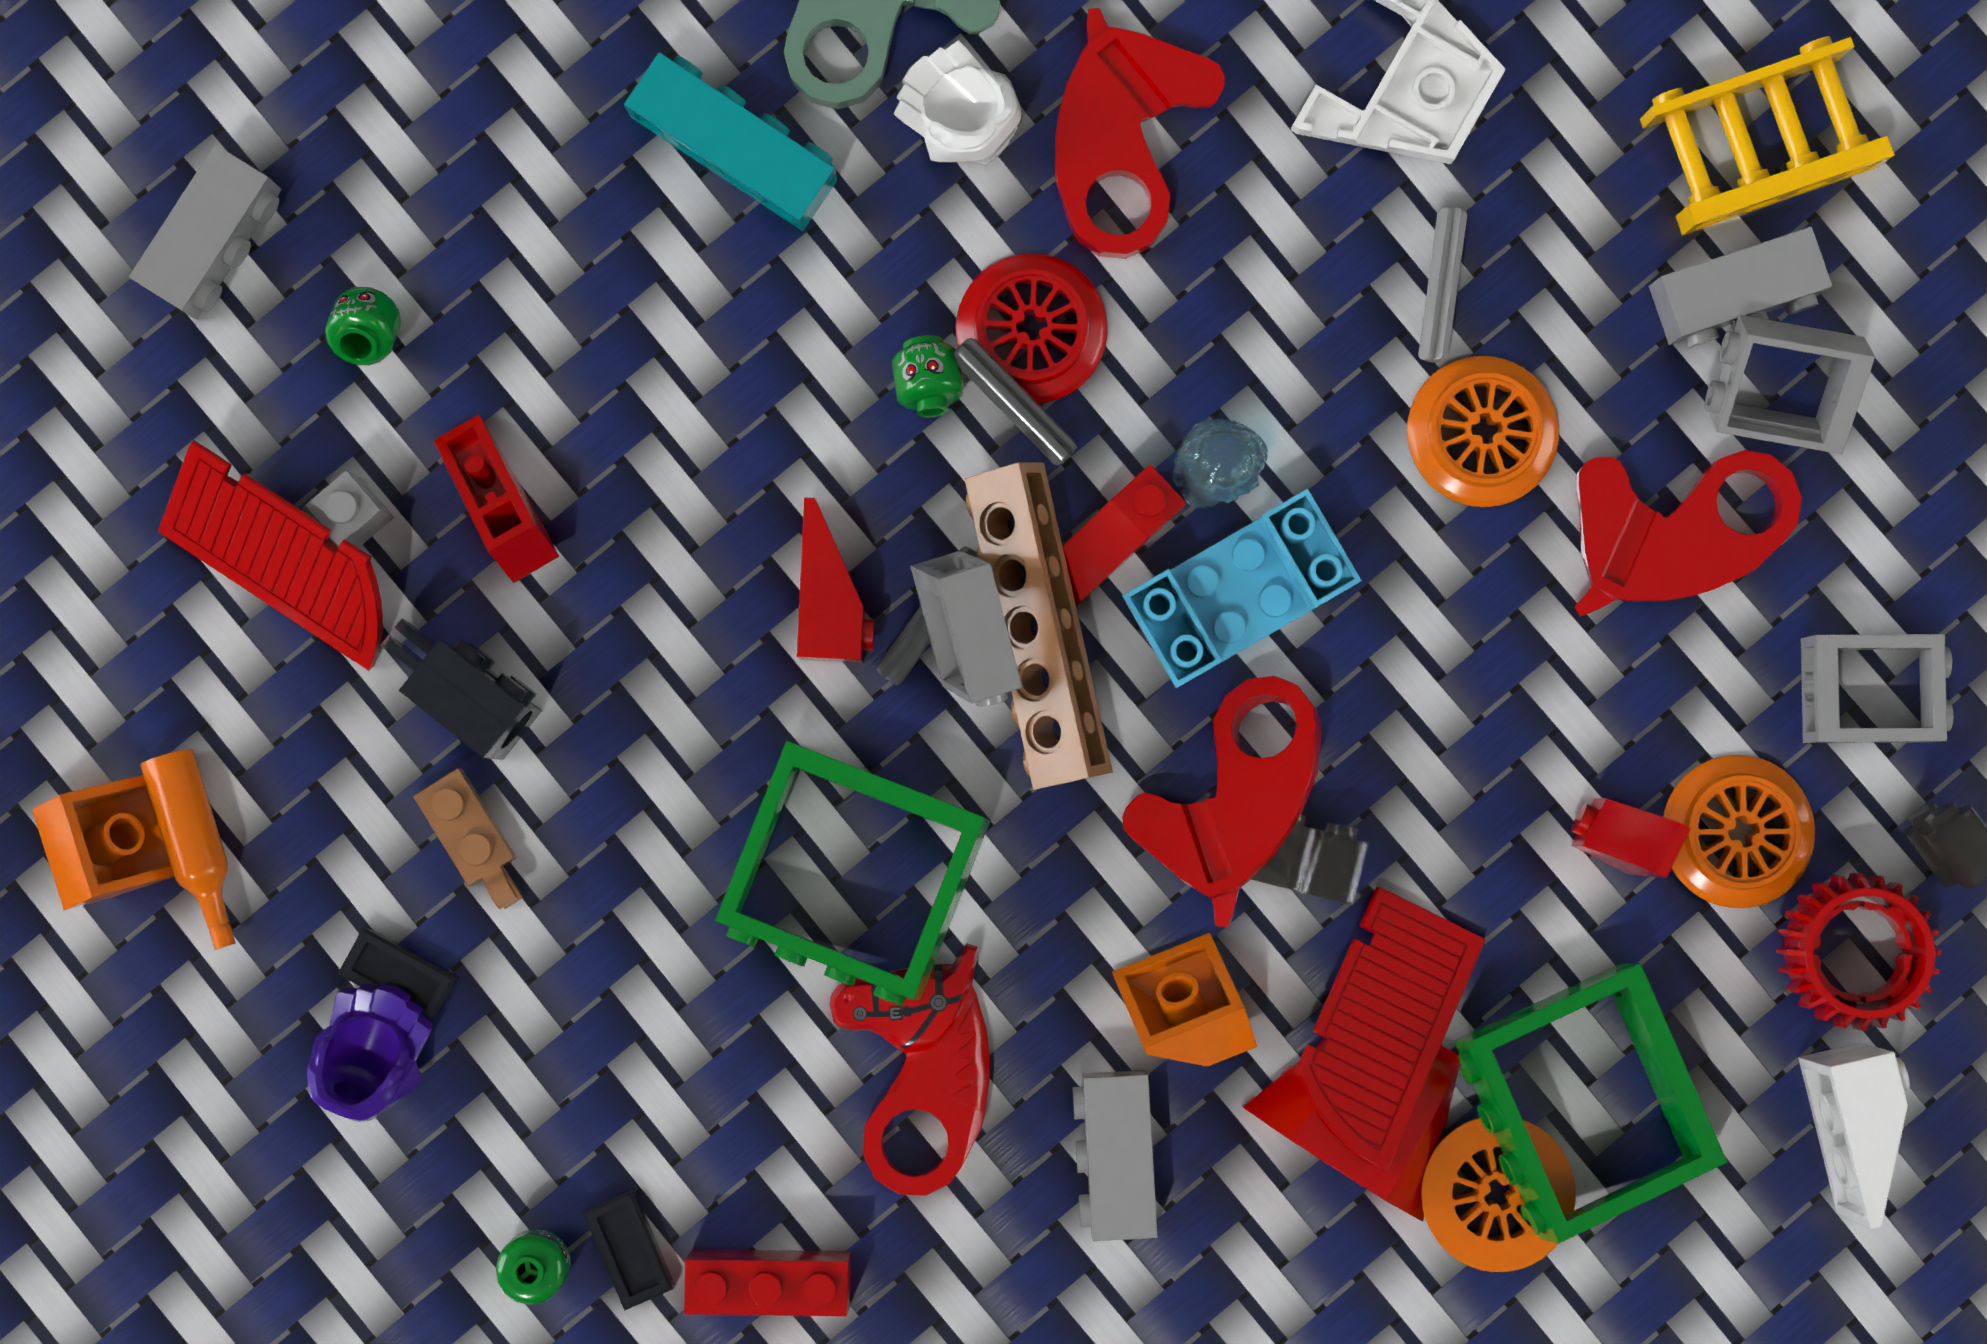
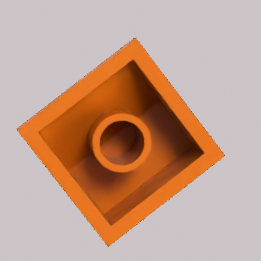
M143 775L60 794L32 809L64 910L112 898L174 877Z

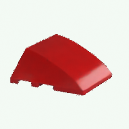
M1322 1039L1315 1048L1322 1051L1327 1039ZM1443 1045L1440 1046L1388 1172L1385 1173L1351 1151L1333 1134L1311 1103L1300 1078L1294 1075L1299 1061L1282 1072L1279 1078L1256 1097L1253 1096L1242 1105L1245 1110L1296 1145L1381 1199L1423 1222V1176L1432 1153L1443 1139L1459 1072L1460 1060L1457 1054Z

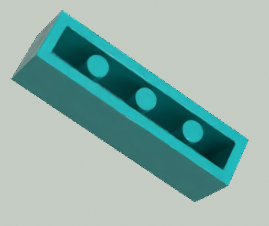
M659 52L624 103L630 117L801 231H804L838 181L835 168L830 165L833 162V158L811 142H807L802 147L787 137L790 130L773 116L764 113L761 118H758L743 108L746 101L729 87L720 84L716 90L702 81L700 78L703 73L685 58L677 55L672 61Z

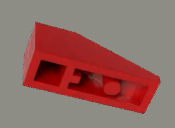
M479 414L433 440L487 551L513 583L559 557L541 519Z
M1151 464L1115 495L1063 545L1076 607L1180 513L1186 505V502Z
M804 497L796 657L800 660L863 663L864 651H873L875 620L865 619L866 610L818 502L815 498Z
M1596 798L1591 805L1585 803L1576 815L1571 831L1577 835L1571 846L1626 874L1667 878L1691 828L1680 822L1607 798Z

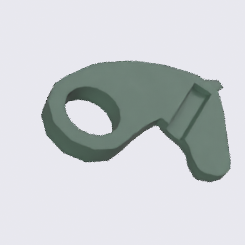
M799 0L787 33L783 52L792 84L813 104L842 109L863 103L883 83L891 41L902 6L910 5L922 9L937 10L948 15L956 26L968 34H979L992 27L998 20L1001 3L999 0ZM834 26L850 28L858 33L867 44L869 51L867 63L860 74L848 82L839 84L821 81L812 75L805 63L806 48L813 36L825 28Z

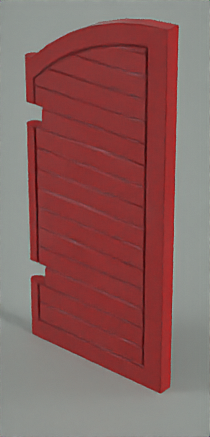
M193 440L188 447L158 532L366 670H371L376 663L383 634L382 601L377 578L371 564L372 556L346 539L340 543L339 547L327 542L331 529L246 473L240 477L239 482L228 476L232 464L196 440Z
M1377 886L1359 925L1361 928L1373 933L1369 945L1357 939L1352 940L1313 1029L1314 1033L1327 1039L1323 1050L1320 1051L1306 1045L1294 1075L1300 1078L1311 1103L1333 1134L1356 1155L1385 1173L1388 1172L1486 939Z

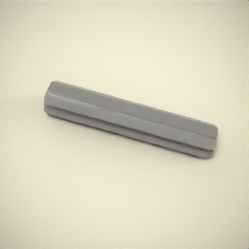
M1443 207L1437 214L1418 354L1421 360L1427 362H1444L1449 356L1467 222L1466 211L1459 208Z

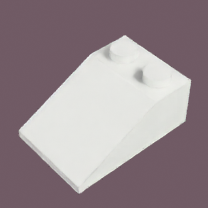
M1863 1043L1798 1057L1836 1212L1869 1229L1881 1227L1908 1108L1904 1092L1909 1089V1077L1906 1067L1900 1058H1896L1895 1052Z

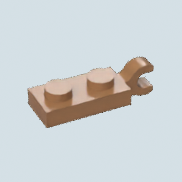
M457 768L413 796L468 886H474L483 880L490 897L498 909H506L523 898L520 890L504 867L517 857L463 769Z

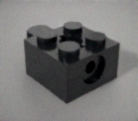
M401 618L395 628L427 655L422 659L392 636L388 635L381 643L382 646L414 671L398 691L483 758L504 760L542 712L539 707L531 702L537 694L513 675L509 677L501 673L498 676L490 668L494 665L495 661L474 644H467L461 639L456 644L440 639L435 643L414 625Z

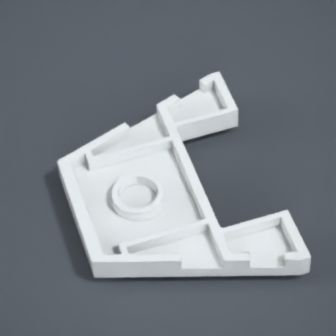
M1374 0L1407 18L1414 24L1365 110H1360L1315 85L1293 123L1291 131L1299 135L1452 164L1506 69L1461 20L1457 22L1438 0Z

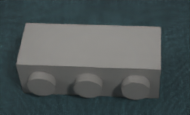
M215 144L136 264L129 278L198 320L202 312L210 311L219 300L222 293V286L220 284L231 267L237 268L247 257L251 247L249 240L259 224L267 223L276 212L279 205V198L277 196L282 189L269 177Z
M1809 227L1663 275L1653 282L1649 289L1668 344L1671 345L1686 340L1688 348H1692L1719 338L1717 329L1736 324L1739 315L1769 320L1768 312L1785 307L1787 315L1812 308L1819 304L1816 296L1831 288L1832 283L1813 229Z
M1146 1070L1082 1073L1083 1087H1073L1074 1120H1085L1086 1140L1076 1141L1077 1173H1088L1089 1194L1079 1195L1080 1227H1091L1093 1241L1158 1238L1148 1074Z

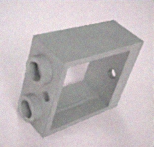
M1739 315L1734 332L1727 331L1723 338L1720 362L1724 364L1719 380H1712L1709 384L1705 399V410L1710 413L1716 431L1719 433L1843 454L1875 355L1865 337ZM1753 343L1835 357L1816 418L1735 404Z
M957 551L910 566L942 686L971 704L976 703L978 707L1001 703L1008 698L1007 692L1022 688L990 563L962 551Z
M1945 634L1813 635L1801 638L1803 743H1930L1947 741V731H1950L1952 728L1954 713L1951 701L1946 699V678H1949L1952 671V654L1950 648L1945 647ZM1838 650H1919L1921 728H1840Z

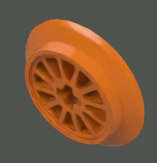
M1473 356L1445 365L1431 375L1422 385L1410 408L1407 423V439L1412 459L1418 471L1436 491L1464 505L1493 507L1521 498L1535 488L1544 478L1557 452L1559 422L1550 395L1533 374L1520 365L1506 359L1492 356ZM1485 386L1487 389L1484 408L1481 407L1474 387ZM1495 388L1508 394V397L1497 410L1493 408ZM1464 391L1472 412L1455 400L1454 396ZM1513 400H1516L1523 409L1522 413L1508 418L1503 417V412ZM1446 406L1464 419V422L1444 419L1443 413ZM1480 417H1486L1488 425L1497 426L1498 433L1489 438V444H1483L1481 435L1472 434L1471 428L1480 423ZM1526 419L1529 432L1508 429L1507 425ZM1441 428L1459 430L1462 435L1444 441L1442 440ZM1505 438L1525 440L1527 445L1524 453H1521ZM1459 443H1466L1465 450L1457 460H1453L1446 448ZM1498 448L1515 460V465L1506 469ZM1473 450L1477 454L1474 472L1462 467V463ZM1486 453H1489L1496 471L1495 474H1484L1483 472Z
M1727 755L1700 764L1685 775L1677 784L1664 810V818L1680 822L1691 828L1672 866V870L1691 892L1719 906L1751 908L1779 898L1801 878L1813 853L1815 823L1812 809L1805 793L1787 772L1777 765L1758 757ZM1733 786L1735 788V809L1724 792L1726 788ZM1746 787L1756 789L1757 793L1747 809ZM1714 796L1724 812L1723 816L1707 807V803ZM1768 796L1774 802L1775 807L1758 816V812ZM1701 814L1715 821L1717 828L1699 829L1698 824ZM1781 814L1784 824L1783 828L1766 829L1764 827L1767 821ZM1739 817L1741 823L1751 824L1753 833L1745 836L1746 845L1744 846L1740 840L1730 839L1729 830L1736 827L1735 818ZM1767 834H1783L1782 848L1780 849L1767 842L1764 836ZM1699 835H1717V841L1701 849ZM1724 847V852L1714 867L1708 861L1707 856ZM1758 847L1775 855L1776 859L1769 867L1760 854ZM1736 854L1737 875L1733 877L1726 874V869ZM1748 854L1758 869V873L1752 876H1748Z
M1480 1118L1459 1126L1449 1133L1432 1153L1425 1168L1422 1181V1206L1425 1219L1438 1243L1451 1256L1463 1264L1489 1272H1509L1523 1269L1543 1259L1559 1243L1540 1239L1539 1235H1535L1530 1221L1527 1223L1518 1213L1516 1207L1518 1205H1525L1523 1198L1520 1197L1521 1194L1517 1185H1512L1508 1181L1501 1166L1497 1170L1493 1148L1500 1147L1495 1134L1490 1135L1484 1128ZM1523 1120L1563 1214L1566 1215L1574 1211L1576 1202L1575 1179L1565 1153L1558 1143L1544 1130ZM1484 1150L1487 1166L1486 1172L1472 1158L1473 1154ZM1464 1162H1467L1477 1174V1180L1457 1175ZM1492 1180H1496L1501 1185L1509 1184L1510 1189L1503 1193L1505 1202L1500 1206L1492 1200L1485 1201L1484 1196L1491 1192L1489 1183ZM1455 1182L1474 1188L1473 1192L1453 1196V1184ZM1476 1201L1471 1208L1458 1217L1455 1210L1456 1205ZM1484 1211L1478 1231L1475 1233L1470 1231L1467 1225ZM1509 1213L1521 1226L1520 1230L1509 1234L1506 1218ZM1496 1217L1500 1236L1488 1237L1493 1219Z

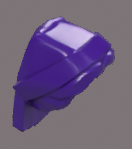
M382 983L378 987L362 984L359 988L345 987L337 992L330 1025L315 1036L310 1062L307 1067L309 1094L316 1104L352 1121L367 1122L390 1109L422 1082L416 1060L429 1036L432 1022L422 1015L423 1009L410 1001L411 996L396 986Z

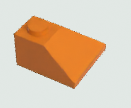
M1210 933L1112 971L1146 1055L1208 1067L1258 1047L1245 1007Z

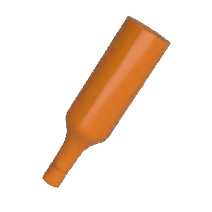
M193 749L168 753L141 763L140 767L177 883L190 892L199 902L207 927L210 929L209 933L214 949L218 950L236 944L231 926L228 923L229 919L222 897L223 883L228 872V861Z

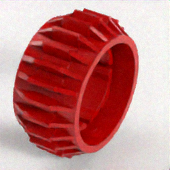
M1850 873L1847 880L1844 876L1840 875L1830 876L1829 885L1813 883L1812 896L1801 894L1797 896L1799 908L1796 911L1786 910L1785 914L1790 919L1787 928L1778 929V933L1784 936V946L1776 948V953L1784 955L1785 964L1778 969L1779 973L1789 974L1791 978L1790 983L1786 987L1787 991L1801 993L1798 1003L1800 1007L1814 1008V1017L1819 1020L1828 1021L1832 1018L1833 1026L1846 1029L1851 1023L1853 1029L1867 1031L1870 1023L1874 1027L1887 1028L1889 1017L1894 1020L1903 1021L1905 1020V1009L1907 1007L1915 1009L1921 1007L1919 1003L1920 995L1923 992H1932L1933 989L1928 983L1932 975H1937L1940 970L1934 967L1935 956L1941 955L1942 950L1935 948L1933 940L1939 934V931L1930 929L1927 924L1931 916L1930 911L1917 909L1919 899L1917 895H1903L1902 884L1892 882L1885 884L1883 876L1870 875L1866 880L1863 873ZM1865 897L1874 901L1875 903L1865 901H1851V899ZM1859 907L1862 910H1873L1887 920L1896 933L1895 943L1898 948H1902V953H1899L1895 958L1896 969L1887 983L1872 993L1862 992L1856 995L1850 992H1841L1829 983L1821 971V959L1818 955L1813 954V949L1819 948L1821 944L1820 934L1831 918L1843 910H1855ZM1836 998L1855 1001L1860 1004L1846 1005Z

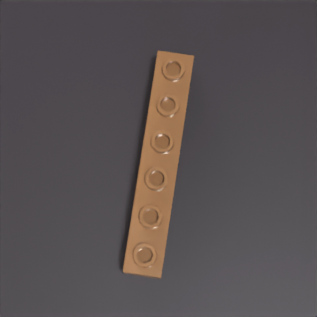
M1018 462L964 478L967 488L966 507L969 515L974 520L979 542L977 557L991 565L1022 688L1011 691L1013 696L1011 710L1013 718L1020 728L1024 746L1023 765L1027 775L1031 778L1033 790L1113 773L1044 463ZM1010 513H1012L1015 520V527L1012 534L1008 528V517ZM1021 565H1023L1026 570V581L1024 586L1022 585L1019 578V569ZM1033 616L1038 624L1036 637H1034L1030 628ZM1044 668L1047 670L1050 678L1048 689H1046L1042 682V671ZM1055 720L1061 728V738L1059 741L1053 732Z

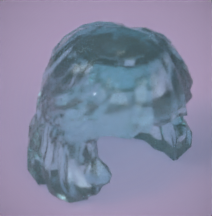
M1222 419L1204 420L1195 424L1182 440L1177 456L1173 460L1176 465L1173 469V481L1178 488L1182 489L1184 500L1189 505L1205 508L1207 506L1214 507L1221 501L1229 504L1232 500H1238L1240 495L1250 494L1254 488L1259 486L1258 475L1264 469V464L1267 461V446L1254 430L1237 421Z

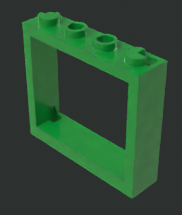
M786 741L715 921L729 926L726 934L727 937L755 947L758 939H762L777 945L775 956L804 967L809 958L827 965L824 975L841 983L854 986L856 979L859 978L877 985L873 995L891 1003L903 1006L906 997L912 1000H921L990 821L975 813ZM798 769L961 832L905 978L741 913Z
M1641 963L1618 964L1454 1040L1459 1051L1457 1056L1463 1067L1459 1069V1072L1467 1084H1473L1481 1102L1477 1106L1479 1118L1490 1135L1495 1134L1503 1152L1499 1156L1502 1171L1512 1185H1517L1525 1205L1521 1206L1523 1219L1530 1221L1535 1235H1539L1540 1239L1562 1243L1727 1163V1159ZM1612 994L1683 1158L1564 1215L1492 1050Z

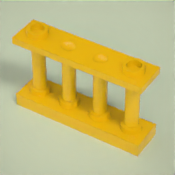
M1830 36L1822 37L1800 47V55L1685 95L1682 88H1676L1652 99L1653 106L1640 118L1642 127L1645 129L1666 122L1692 193L1688 197L1689 205L1675 216L1682 236L1878 168L1895 155L1888 135L1869 142L1867 135H1860L1834 65V62L1839 61L1854 48L1851 37L1832 43ZM1811 70L1814 72L1840 144L1835 146L1836 154L1819 159L1817 151L1811 152L1785 83V79ZM1764 87L1791 160L1786 163L1787 171L1770 176L1768 169H1762L1735 98ZM1711 105L1716 107L1741 178L1737 180L1739 187L1724 193H1720L1718 186L1712 187L1686 116L1688 113Z

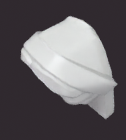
M959 40L946 50L940 47L929 57H921L909 68L902 80L904 85L897 96L899 103L894 115L924 137L932 161H972L987 165L1009 145L1010 140L1018 129L1017 125L1021 119V108L1011 81L1006 75L983 67Z

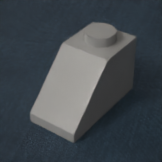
M347 470L310 500L302 509L303 512L331 529L327 542L332 543L336 547H339L340 543L346 539L359 548L394 518L360 477Z

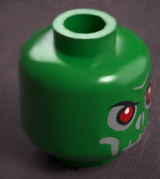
M354 287L345 290L335 300L325 327L327 343L333 353L346 362L365 366L379 363L391 353L401 325L399 309L390 297L374 288Z
M935 335L918 336L905 341L902 344V349L892 358V370L898 403L906 409L916 410L918 416L922 418H933L946 414L949 411L948 406L961 398L964 389L962 372L958 367L954 354L956 349L950 344L944 343L943 338Z
M541 1229L524 1231L509 1241L498 1256L496 1265L498 1284L505 1295L515 1302L527 1305L544 1303L556 1295L569 1277L571 1268L569 1250L562 1239L550 1231Z

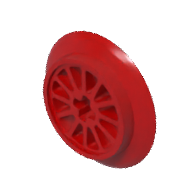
M1036 253L1019 254L1004 258L990 265L969 285L963 295L957 313L956 339L959 347L965 340L974 338L1038 404L1047 403L1074 392L1093 374L1106 346L1107 317L1103 302L1096 288L1076 267L1064 260L1049 255ZM1022 284L1031 285L1029 305L1024 304L1016 286ZM1038 284L1052 288L1041 306L1036 304V286ZM1006 291H1010L1019 310H1013L999 301L998 298ZM1058 294H1061L1069 302V304L1057 310L1047 312ZM995 308L1011 318V321L988 320L987 318L990 309ZM1070 312L1075 314L1077 324L1053 323L1054 320ZM1028 314H1034L1036 322L1046 323L1047 327L1040 329L1039 339L1030 340L1026 332L1018 333L1016 327L1024 325V317ZM988 329L1009 330L1010 333L990 342L986 331ZM1074 333L1076 334L1074 344L1069 346L1052 334ZM1012 341L1016 342V345L1005 360H1002L994 351ZM1045 344H1051L1065 353L1066 356L1058 363H1054ZM1023 348L1027 349V369L1025 370L1011 366ZM1035 349L1040 351L1048 368L1033 370V351Z

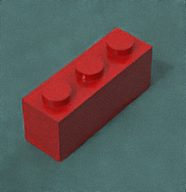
M692 1249L685 1259L684 1315L847 1316L849 1311L851 1251Z

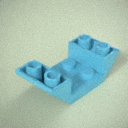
M1306 489L1264 513L1253 523L1175 568L1167 569L1122 595L1173 685L1175 688H1178L1362 580L1311 493Z

